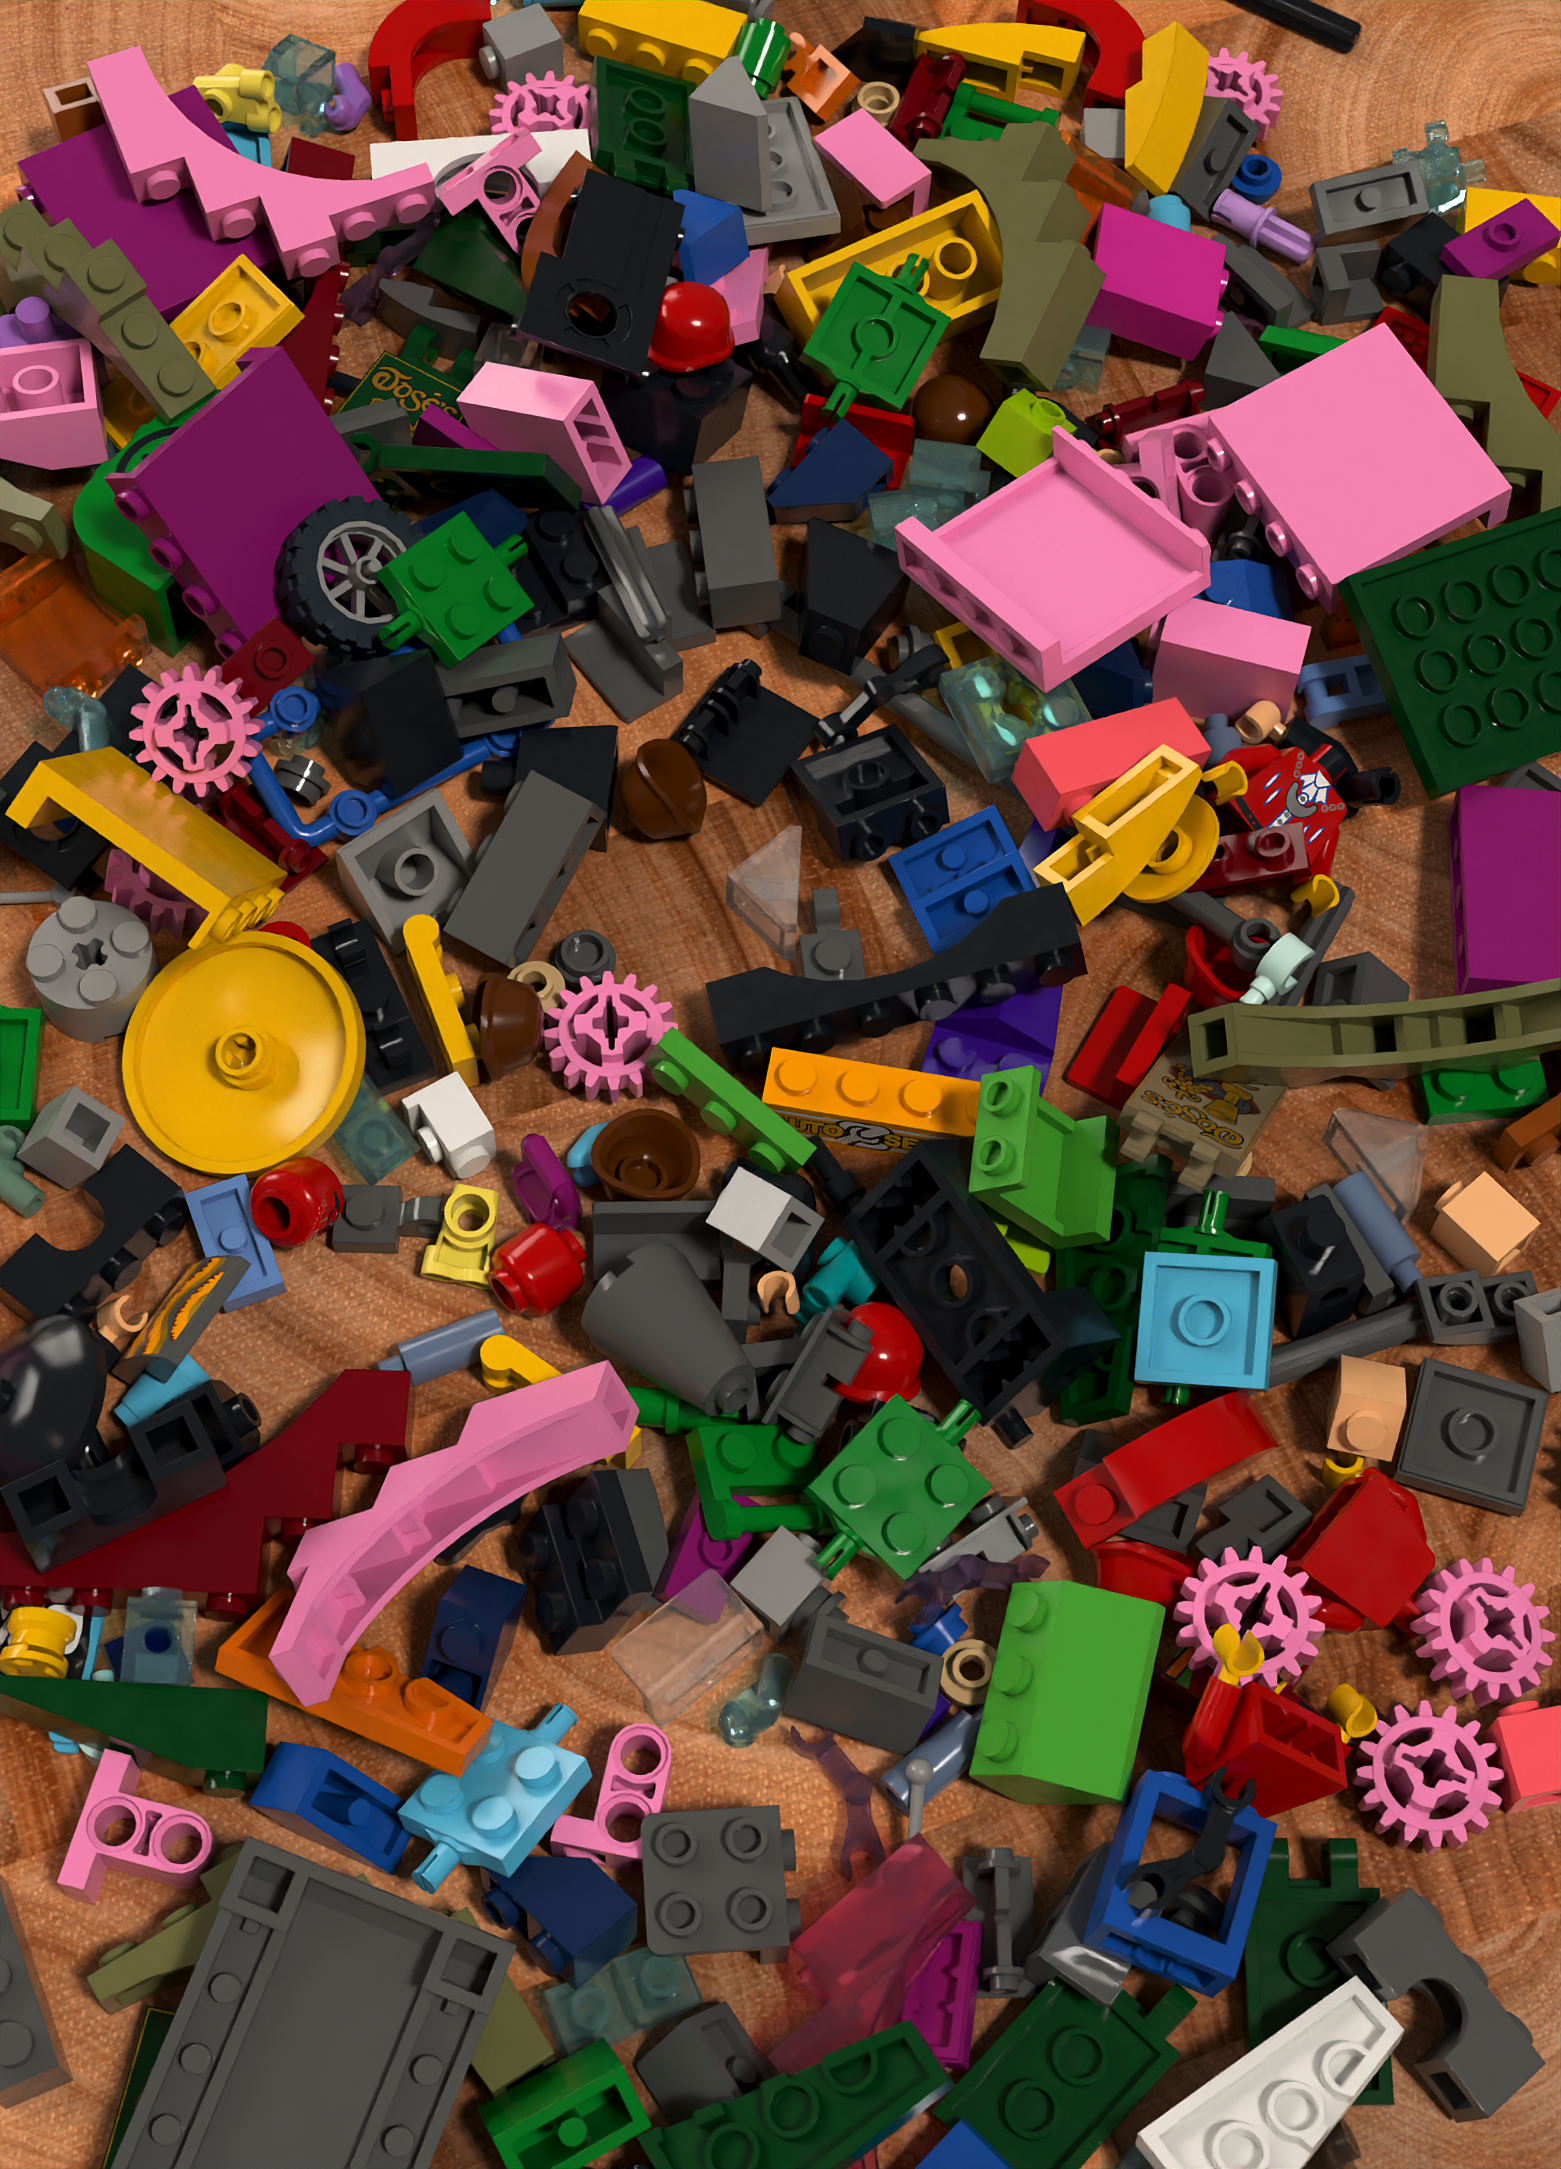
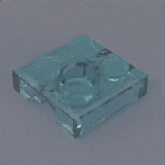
M999 653L947 671L940 676L938 690L988 785L1012 776L1025 740L1093 721L1071 678L1044 693ZM1010 682V683H1009V687H1008V691H1007V686H1006L1005 683ZM1006 691L1010 704L1022 705L1033 714L1030 728L1025 720H1020L1013 715H1007L1002 711L1001 708L1003 707Z

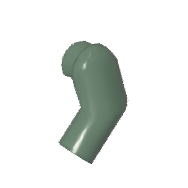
M3 1125L0 1126V1199L24 1218H30L41 1209L46 1200V1194L24 1177L25 1162L16 1157L25 1141L24 1134L14 1126Z

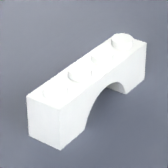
M588 128L530 132L543 151L519 167L518 170L540 202L554 179L576 150L591 161ZM511 134L370 144L372 180L427 162L436 190ZM505 171L490 173L485 180L484 190L508 193L511 186L509 174ZM436 195L437 210L427 213L425 217L416 222H399L378 229V232L433 228L444 205Z

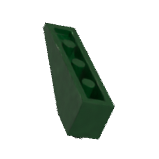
M446 211L412 268L447 295L512 325L514 316L521 317L529 293L522 280L521 264L510 250L495 239L499 230L474 213H471L466 220L457 215L452 216Z
M0 1675L1 1713L100 1752H104V1749H109L131 1755L138 1767L187 1786L204 1787L203 1793L207 1796L216 1798L244 1796L245 1789L256 1790L264 1773L269 1695L262 1691Z

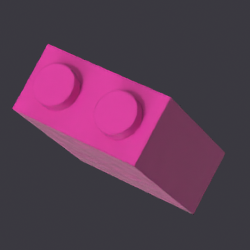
M1104 202L1084 237L1083 245L1090 251V258L1106 274V278L1084 324L1193 362L1206 342L1212 344L1215 341L1217 332H1220L1223 323L1224 312L1218 310V303L1225 292L1229 279V271L1223 269L1226 245Z

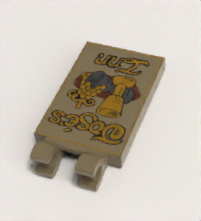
M1179 1031L1122 1109L1116 1125L1131 1133L1122 1145L1120 1153L1143 1164L1155 1145H1158L1188 1160L1185 1169L1179 1176L1178 1182L1200 1193L1204 1190L1213 1173L1231 1182L1280 1107L1289 1086L1194 1078L1190 1036Z

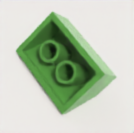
M1067 1580L1013 1583L969 1776L1019 1804H1126L1166 1608L1156 1602Z

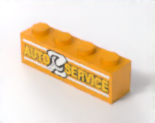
M772 1047L762 1102L806 1139L819 1135L826 1146L902 1159L920 1140L975 1136L981 1082Z

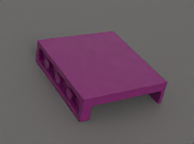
M194 84L168 95V98L183 115L207 136L239 154ZM107 123L17 162L22 184L15 188L19 202L27 197L50 228L69 217L92 249L112 238L148 285L145 295L166 322L178 317L242 254L265 276L274 272L284 288L303 280V276L288 281L266 225L254 228L251 233L240 238L227 237L213 242L191 186L179 190L175 195L166 199H150L138 203Z
M282 346L253 347L247 350L235 361L241 370V373L133 470L129 473H109L104 478L116 495L114 502L117 509L128 521L139 527L150 543L148 550L151 557L162 569L172 574L184 591L182 599L185 605L195 616L206 622L217 638L215 646L225 660L274 615L284 625L287 624L299 638L305 635L306 632L299 624L294 626L286 614L289 607L286 600H280L277 584L282 581L281 573H276L277 560L285 552V548L282 545L289 533L309 514L330 500L337 499L338 502H342L348 496H363V502L370 503L374 499L383 501ZM333 541L326 548L324 557L344 565L336 543ZM351 541L359 560L364 556L368 547ZM377 555L376 559L381 562L382 559ZM323 572L326 586L331 591L334 589L333 583L336 577ZM338 597L335 600L339 602L341 598Z
M1469 785L1459 789L1456 792L1447 819L1456 996L1509 988L1561 977V792Z

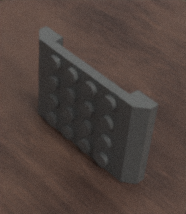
M247 1836L218 1905L220 1907L111 2169H429L517 1944L259 1839Z

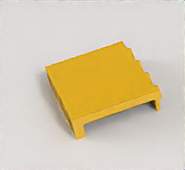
M112 746L40 761L5 813L25 829L76 816L209 912L208 916L188 943V946L195 951L215 941L222 944L230 934L237 937L245 927L251 930L260 920L266 923L286 896V893L280 890L279 887L289 873L282 870L278 865L185 798L173 793V790L160 780L157 782L152 780L150 773Z

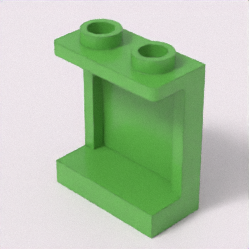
M1032 1065L982 1075L969 1192L1056 1250L1109 1241L1120 1126L1116 1125L1117 1122L1107 1115L1079 1121L1071 1119L1039 1096L1041 1072Z

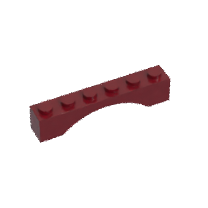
M292 136L280 171L311 178L357 180L353 179L355 155ZM350 240L337 243L340 264L331 266L326 272L318 276H303L304 309L302 313L306 317L276 345L284 348L327 416L330 415L334 399V389L326 387L327 378L332 379L340 352V346L331 344L332 335H338L345 312V304L337 302L338 293L343 294L350 271V262L342 260L343 252L346 253L350 249L352 243Z

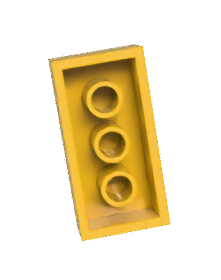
M978 190L971 191L786 273L773 299L792 335L797 339L796 342L801 352L806 347L854 260L878 275L896 279L910 253L920 255L910 272L911 275L914 274L924 257L930 266L915 291L921 295L927 304L951 317L938 343L995 318L1002 285L1003 246L999 229ZM810 367L813 375L825 388L823 394L832 392L836 385L828 377Z

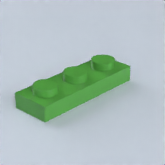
M673 1026L660 1039L644 1061L653 1069V1077L664 1089L675 1095L683 1094L701 1109L700 1115L709 1127L722 1135H732L749 1150V1158L760 1168L781 1177L793 1172L796 1173L817 1149L809 1140Z

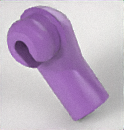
M344 62L337 65L331 73V79L340 95L332 96L336 103L331 106L326 102L323 111L325 118L330 122L331 126L335 130L343 132L355 129L372 104L371 95L353 64Z

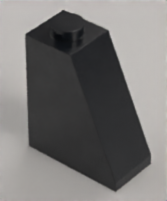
M812 517L808 521L798 566V654L851 676L905 605L911 578L900 569L898 552L816 517Z

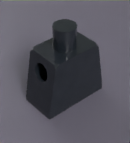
M598 725L528 729L521 734L517 763L493 760L483 761L480 793L484 796L507 798L515 784L521 780L525 782L528 774L533 770L593 802L607 813L604 822L588 849L607 853L619 763L618 726Z
M1325 1194L1315 1196L1267 1215L1242 1234L1243 1240L1265 1243L1274 1248L1272 1259H1275L1278 1263L1275 1306L1293 1342L1350 1320L1366 1274L1364 1265L1346 1232L1344 1221L1337 1215L1330 1199Z

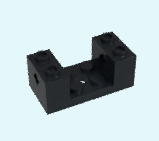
M975 1136L920 1140L841 1221V1224L960 1396L973 1405L970 1410L977 1409L982 1417L979 1423L982 1427L1037 1416L1120 1340L1122 1336L1086 1286L1043 1292L986 1211L990 1207L969 1192ZM955 1265L964 1271L967 1278V1291L962 1299L954 1295L949 1284L950 1272Z

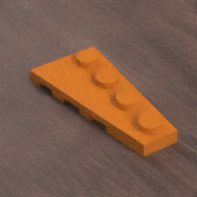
M285 1585L272 1595L219 1648L214 1671L241 1682L249 1689L262 1691L296 1706L311 1716L321 1717L360 1734L370 1742L383 1744L424 1762L425 1765L434 1770L444 1771L461 1778L489 1743L494 1720L427 1677L414 1680L406 1677L399 1672L397 1666L398 1658L378 1645L366 1651L355 1643L346 1655L328 1701L304 1707L288 1683L279 1677L274 1664L268 1657L297 1594Z

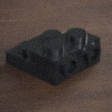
M560 508L539 509L527 514V525L520 534L523 539L514 545L509 552H512L524 542L527 544L528 552L524 557L508 567L512 576L535 605L514 621L523 639L560 631L562 633L598 618L597 591L611 584L612 580L585 527L584 520L589 516L588 508L581 511H566Z
M895 723L789 763L792 783L815 812L818 832L842 864L857 858L863 861L876 860L886 852L888 846L911 837L916 840H924L938 833L942 825L950 823L945 784Z
M616 1469L592 1471L567 1503L542 1505L518 1536V1554L522 1573L526 1580L533 1585L537 1598L536 1616L540 1634L551 1645L553 1656L602 1651L654 1591Z

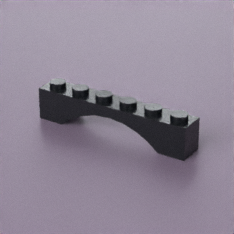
M1062 881L1002 898L986 919L958 943L925 962L892 974L861 980L823 981L791 976L764 966L705 984L719 1045L731 1073L736 1074L743 1071L757 1072L767 1069L769 1067L772 1047L818 1055L829 1051L838 1044L863 1037H882L895 1028L923 1020H942L955 1011L979 1004L1002 1003L1015 994L1043 986H1062L1075 977L1088 974L1080 937Z

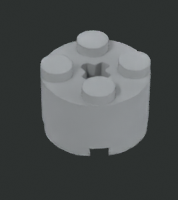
M83 896L65 900L59 910L50 915L38 927L29 944L26 965L41 1005L52 1025L64 1035L87 1043L106 1042L105 1037L125 1032L126 1035L130 1018L139 999L151 981L160 972L149 932L143 922L133 912L115 903L90 900Z

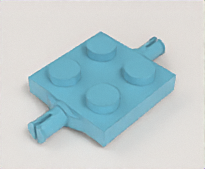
M560 1702L555 1703L534 1730L529 1731L516 1729L491 1718L494 1720L489 1743L461 1778L444 1771L433 1770L397 1813L404 1829L430 1841L435 1847L411 1874L413 1881L423 1891L426 1892L428 1890L429 1894H434L457 1864L484 1866L510 1878L593 1775L586 1758L556 1746L571 1727L578 1722L576 1714L567 1705L564 1704L562 1706Z

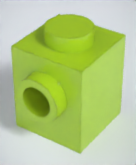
M1023 388L1002 403L975 447L1013 476L1019 478L1054 456L1052 428L1059 425L1072 436L1078 428L1065 419L1066 415L1058 405L1047 399H1039Z

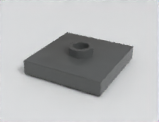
M1423 1357L1415 1381L1393 1480L1520 1518L1527 1502L1550 1393Z

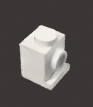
M457 1071L402 1099L406 1127L412 1136L417 1134L424 1152L433 1164L440 1160L443 1161L453 1179L456 1177L464 1179L476 1175L489 1164L492 1158L497 1156L494 1129Z

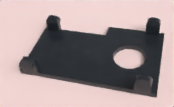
M587 168L580 187H573L568 208L575 212L562 259L543 251L540 252L524 310L520 318L514 316L508 336L509 339L522 342L524 338L628 375L629 383L640 387L645 386L651 367L645 363L674 249L680 248L685 234V228L680 226L686 205L666 197L663 199L647 193L645 189ZM586 295L597 297L604 301L614 314V330L603 336L587 335L578 330L569 317V303L576 297Z
M130 663L53 752L37 741H34L0 780V787L7 793L0 802V841L67 891L71 892L76 888L88 898L93 895L104 881V879L97 875L92 866L109 848L112 842L79 818H77L72 830L66 835L54 840L42 839L35 836L30 828L25 829L5 813L38 763L43 760L112 746L148 773L153 774L157 767L153 760L138 763L136 756L146 748L145 742L130 739L129 732L143 725V720L131 714L132 707L138 703L150 704V701L141 690L150 682L158 683ZM173 695L167 701L161 712L160 719L174 716L178 712V697ZM195 718L186 724L188 732L193 731L198 734L199 742L209 734L207 728L197 727ZM166 747L173 757L182 762L183 759L170 747ZM167 774L160 781L163 782L169 775Z

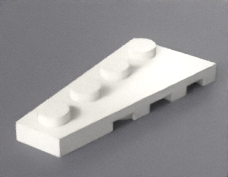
M1356 1975L1141 2130L1137 2135L1135 2145L1154 2169H1303L1399 2044L1404 2029Z

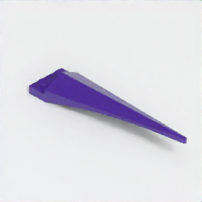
M1087 712L1081 724L1085 723L1086 719L1097 720L1099 716ZM1035 817L1019 849V853L1036 887L1041 888L1032 869L1073 837L1060 828L1045 832ZM1063 985L1058 987L1043 986L1015 994L1002 1003L979 1004L955 1011L947 1018L935 1021L920 1072L981 1082V1077L984 1074L1032 1065L1041 1072L1039 1096L1042 1098L1055 1051Z

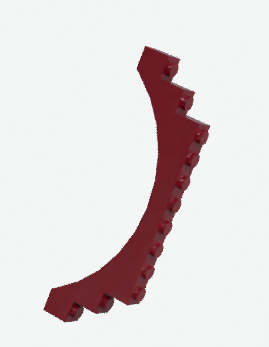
M345 1369L281 1435L225 1472L224 1475L228 1485L43 1574H40L19 1531L0 1532V1602H4L3 1608L6 1611L12 1612V1610L20 1607L44 1608L45 1603L71 1604V1612L86 1617L109 1616L112 1609L138 1610V1614L141 1616L160 1620L174 1619L178 1617L179 1611L205 1612L206 1617L223 1622L244 1620L246 1613L254 1614L266 1602L272 1538H280V1541L286 1545L299 1547L307 1529L340 1519L345 1465L353 1466L355 1470L362 1473L378 1475L387 1474L391 1466L411 1459L416 1399L411 1371Z

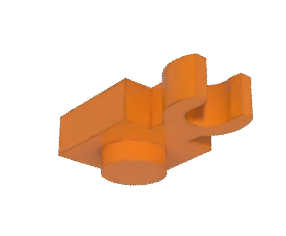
M792 32L789 37L797 45V52L793 58L786 61L782 71L784 75L791 78L786 86L820 118L827 122L860 83V80L821 44L815 50L813 45L801 34Z

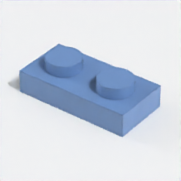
M245 1173L184 1194L206 1258L232 1255L241 1256L251 1263L245 1275L223 1304L225 1313L287 1292L270 1242L258 1230L252 1220L249 1207L251 1190Z

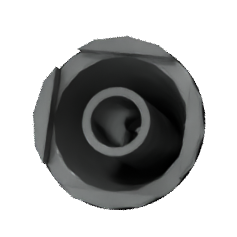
M655 1242L638 1248L626 1256L633 1265L618 1278L609 1270L598 1282L587 1299L581 1317V1328L588 1334L589 1338L587 1339L591 1345L598 1351L709 1416H717L723 1413L732 1414L741 1409L752 1396L755 1369L687 1257L671 1243Z

